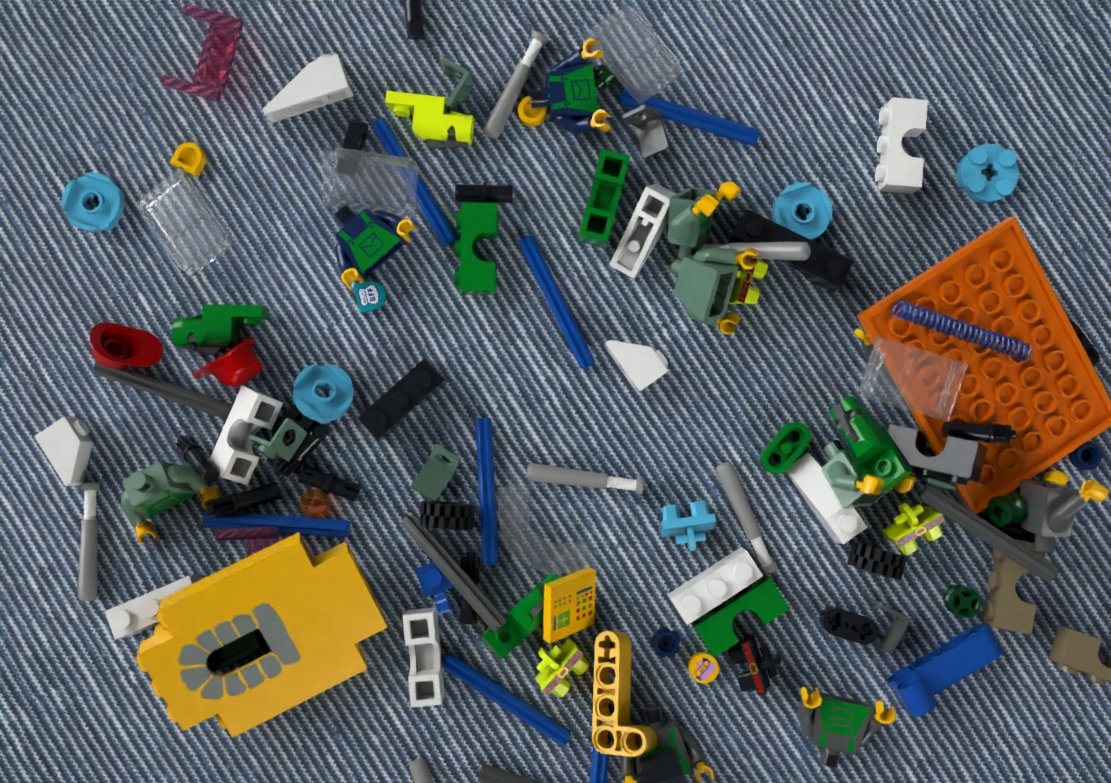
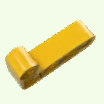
M603 631L597 636L595 641L592 742L599 753L634 757L653 752L657 747L658 740L655 731L651 727L630 724L632 645L629 636L621 631ZM612 642H615V648H612ZM610 658H616V662H610ZM611 669H614L616 674L614 682H611L609 677ZM610 700H612L615 704V711L613 714L610 712L608 707ZM609 731L614 736L613 745H611L608 741ZM637 733L642 737L643 744L641 749L635 741Z

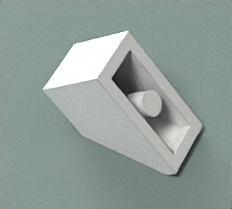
M609 340L604 344L605 349L637 393L668 372L665 367L668 365V361L660 350L655 352L649 346Z
M63 417L34 436L65 486H77L84 482L93 444L88 435L90 433L88 426L78 417Z

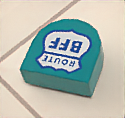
M365 281L363 284L353 285L361 314L376 311L385 304L387 294L384 287L378 282Z

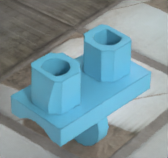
M705 500L690 503L691 517L681 518L679 505L664 506L663 521H661L660 527L661 536L677 535L675 536L676 545L687 543L688 550L695 551V542L706 541L705 532L702 531L714 530V523H716L715 513L710 514Z

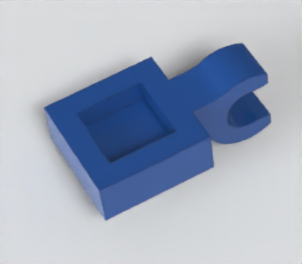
M432 562L416 568L415 570L424 596L434 595L438 613L442 614L453 609L446 589L453 587V584L435 563Z

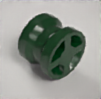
M1017 493L1008 494L1005 497H993L988 502L987 510L989 517L998 527L1007 526L1011 522L1022 523L1028 516L1027 504L1022 496Z
M953 585L944 592L943 604L949 612L969 618L976 615L980 610L981 599L973 589L961 585Z

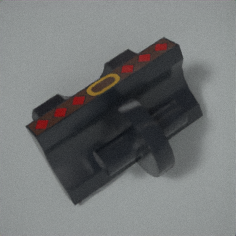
M754 633L745 635L742 642L728 649L733 665L747 662L750 670L738 674L737 678L742 692L756 690L758 696L767 694L766 688L771 685L769 677L778 675L775 665L781 663L782 658L778 653L771 654L768 645L760 647L759 651Z

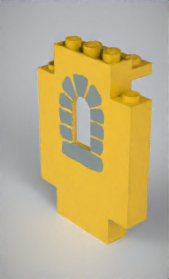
M300 532L162 598L157 612L159 623L155 626L153 636L141 642L136 660L142 672H148L152 678V688L158 698L163 697L168 705L167 712L173 723L178 722L183 731L216 715L220 727L223 730L227 729L231 737L234 738L367 670L366 658L358 642L386 629L387 622L347 542L345 541L312 557ZM258 628L272 651L228 674H216L208 668L206 663L211 652Z

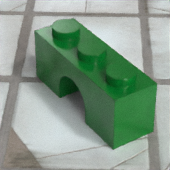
M601 149L589 201L579 232V242L602 248L607 247L630 156Z
M462 202L461 211H456V229H461V240L455 241V257L460 258V269H455L454 285L459 287L462 295L497 294L496 262L482 261L475 256V247L479 241L485 238H498L499 209L497 203Z
M763 575V577L691 623L709 652L715 658L739 642L732 628L733 619L739 612L745 610L753 611L759 621L766 625L790 608L771 578Z

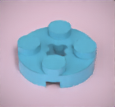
M983 144L973 148L962 158L957 168V182L960 188H964L971 200L983 204L994 203L1011 194L1019 178L1016 154L1012 150L1005 149L996 144ZM987 167L994 173L990 181L986 180V175L981 174V170H985Z
M94 172L83 174L85 176L77 180H71L65 187L61 200L63 210L66 211L69 218L68 220L74 226L88 232L112 230L123 214L125 198L123 190L110 178ZM95 195H97L99 205L91 210V206L87 204L88 199H94Z
M809 183L792 184L785 188L774 201L772 220L797 234L814 240L823 234L829 225L833 214L831 201L823 190H818L810 186L811 184ZM801 205L802 209L809 210V214L805 216L806 220L796 217L797 206Z
M310 365L298 374L294 384L292 399L304 416L321 424H328L332 420L342 417L349 410L354 394L353 384L349 375L335 365ZM328 388L330 390L329 397H319L316 389L324 390Z

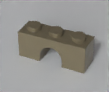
M1015 539L1045 559L1046 552L1034 550V543ZM994 548L993 557L995 564L988 578L989 598L983 606L984 623L995 628L1032 635L1037 605L1020 600L1015 590L1017 580L1022 575L1032 572Z
M1059 625L1048 657L1059 663L1058 669L1077 675L1078 670L1088 673L1086 679L1102 685H1106L1107 680L1111 681V657L1101 663L1098 656L1101 639Z

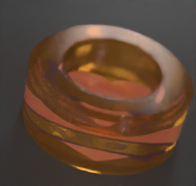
M321 489L307 491L302 496L300 502L303 514L312 519L324 517L329 513L332 506L331 497L323 494Z

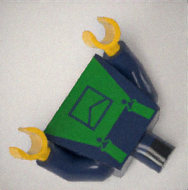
M593 38L585 41L583 49H579L566 56L550 69V72L546 74L545 89L530 90L531 108L548 107L549 121L556 123L558 127L575 135L595 131L596 128L607 132L611 127L607 123L601 124L604 118H609L611 115L605 110H598L593 64L588 62L589 57L597 60L603 56V51L596 50L592 53L593 46L600 43V41Z
M349 206L342 207L335 214V218L343 226L335 235L339 241L335 246L338 268L342 274L341 280L350 291L353 290L351 287L353 281L359 280L363 284L364 279H367L406 244L405 240L407 242L411 241L408 233L411 230L418 232L419 228L409 219H403L389 212L381 210L371 212L368 209H364L356 215Z

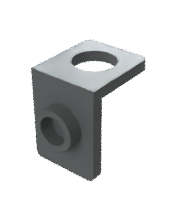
M644 104L621 116L623 121L635 127L644 158H649L669 149L670 144L660 111L648 104ZM646 113V114L643 115V116L634 117V116H636V115H638V114Z
M872 599V604L896 616L879 647L892 655L896 646L902 644L907 636L906 628L911 619Z

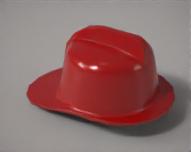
M102 322L95 325L89 334L90 343L93 347L91 355L101 365L109 369H122L128 365L135 367L152 366L160 361L163 355V347L158 338L141 329L111 322Z
M249 338L236 345L224 356L200 368L193 374V377L201 378L212 374L225 385L241 386L247 383L262 370V364L252 348L256 339Z

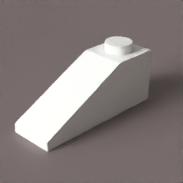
M338 54L321 55L316 61L309 63L263 108L264 115L271 123L354 96L344 65Z
M657 183L645 187L609 264L610 266L634 279L637 277L669 223L670 197L676 193Z
M809 452L794 461L786 470V473L834 542L845 544L868 528L855 508L844 509L825 478L821 466Z

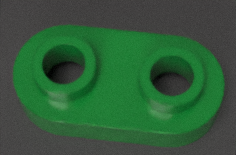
M791 422L784 425L760 454V464L763 469L773 474L785 472L809 445L811 440L809 429L800 422ZM792 431L798 435V439L794 443L789 439V434ZM773 453L779 457V461L775 465L770 462V456Z

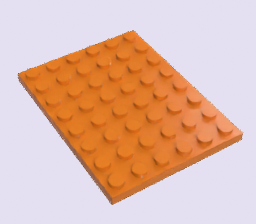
M1015 217L1006 218L857 315L935 455L940 454L944 450L947 438H943L941 432L943 422H990L992 424L1010 425L1011 430L1017 432L1016 439H1010V444L975 441L988 447L979 483L968 481L967 486L952 483V485L957 486L956 492L965 508L975 514L987 508L991 498L1004 497L1020 486V480H1030L1111 426V399ZM903 300L905 303L915 304L916 307L926 308L927 311L932 310L949 318L959 319L960 322L964 321L976 327L984 328L987 331L991 330L1014 340L1029 343L1032 352L1029 359L1023 361L1022 358L1017 359V357L1013 358L1011 355L1007 356L1006 353L996 352L995 349L991 350L990 347H980L979 344L975 345L974 342L969 343V340L958 339V336L953 337L952 334L948 336L947 332L942 334V331L931 330V327L920 326V323L916 325L914 321L911 323L909 320L904 321L903 317L901 319L898 316L893 317L892 310L899 301ZM902 303L896 308L895 314L898 315V311L903 305ZM991 337L989 338V340H988V342H987V346L989 345V343H990V341H991ZM996 338L995 341L993 342V346H992V347L995 346L997 338ZM1002 340L998 345V349L1001 347ZM1006 342V344L1004 345L1003 351H1004V350L1006 349V347H1007V342ZM1013 343L1010 346L1008 353H1010V351L1012 350ZM1018 346L1014 350V355L1018 350ZM1023 348L1020 350L1019 356L1022 355ZM1029 349L1026 351L1024 358L1027 357Z

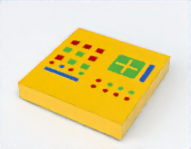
M587 567L544 584L543 640L551 644L594 625L596 570Z

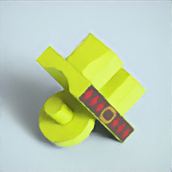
M747 258L749 262L758 263L754 268L747 270L741 266L740 262H735L734 265L738 266L739 269L728 304L751 305L757 303L760 295L759 289L751 287L750 284L752 277L763 279L768 268L767 263L760 259Z
M904 502L898 506L901 514L893 518L895 523L882 530L885 537L895 544L903 554L910 555L917 551L918 545L915 541L917 537L923 535L926 540L934 541L943 535L940 524L944 523L945 519L940 512H935L927 504L923 507L918 504L911 508Z
M569 638L561 648L555 645L550 652L544 648L538 651L539 656L543 660L536 667L540 672L535 677V680L546 695L549 696L552 692L563 697L571 686L569 680L565 678L568 672L573 670L576 674L581 675L590 664L583 656L584 654L576 642Z

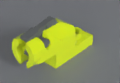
M386 91L385 103L389 111L401 117H409L410 114H413V133L419 139L427 140L430 148H460L472 145L474 134L473 115H466L450 110V113H447L448 108L445 97Z

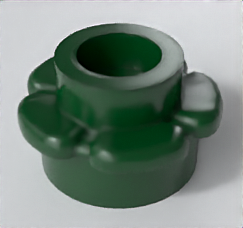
M603 64L597 69L593 68L596 84L603 91L607 87L612 90V86L618 81Z

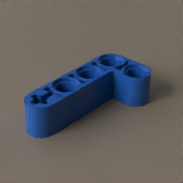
M985 623L979 624L895 672L887 679V683L906 712L914 717L922 716L936 707L937 703L933 696L994 661L1003 654V650L989 626Z

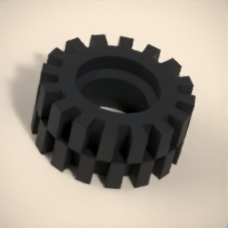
M421 501L419 526L449 530H473L475 505L456 502Z
M853 541L847 564L901 580L907 557Z

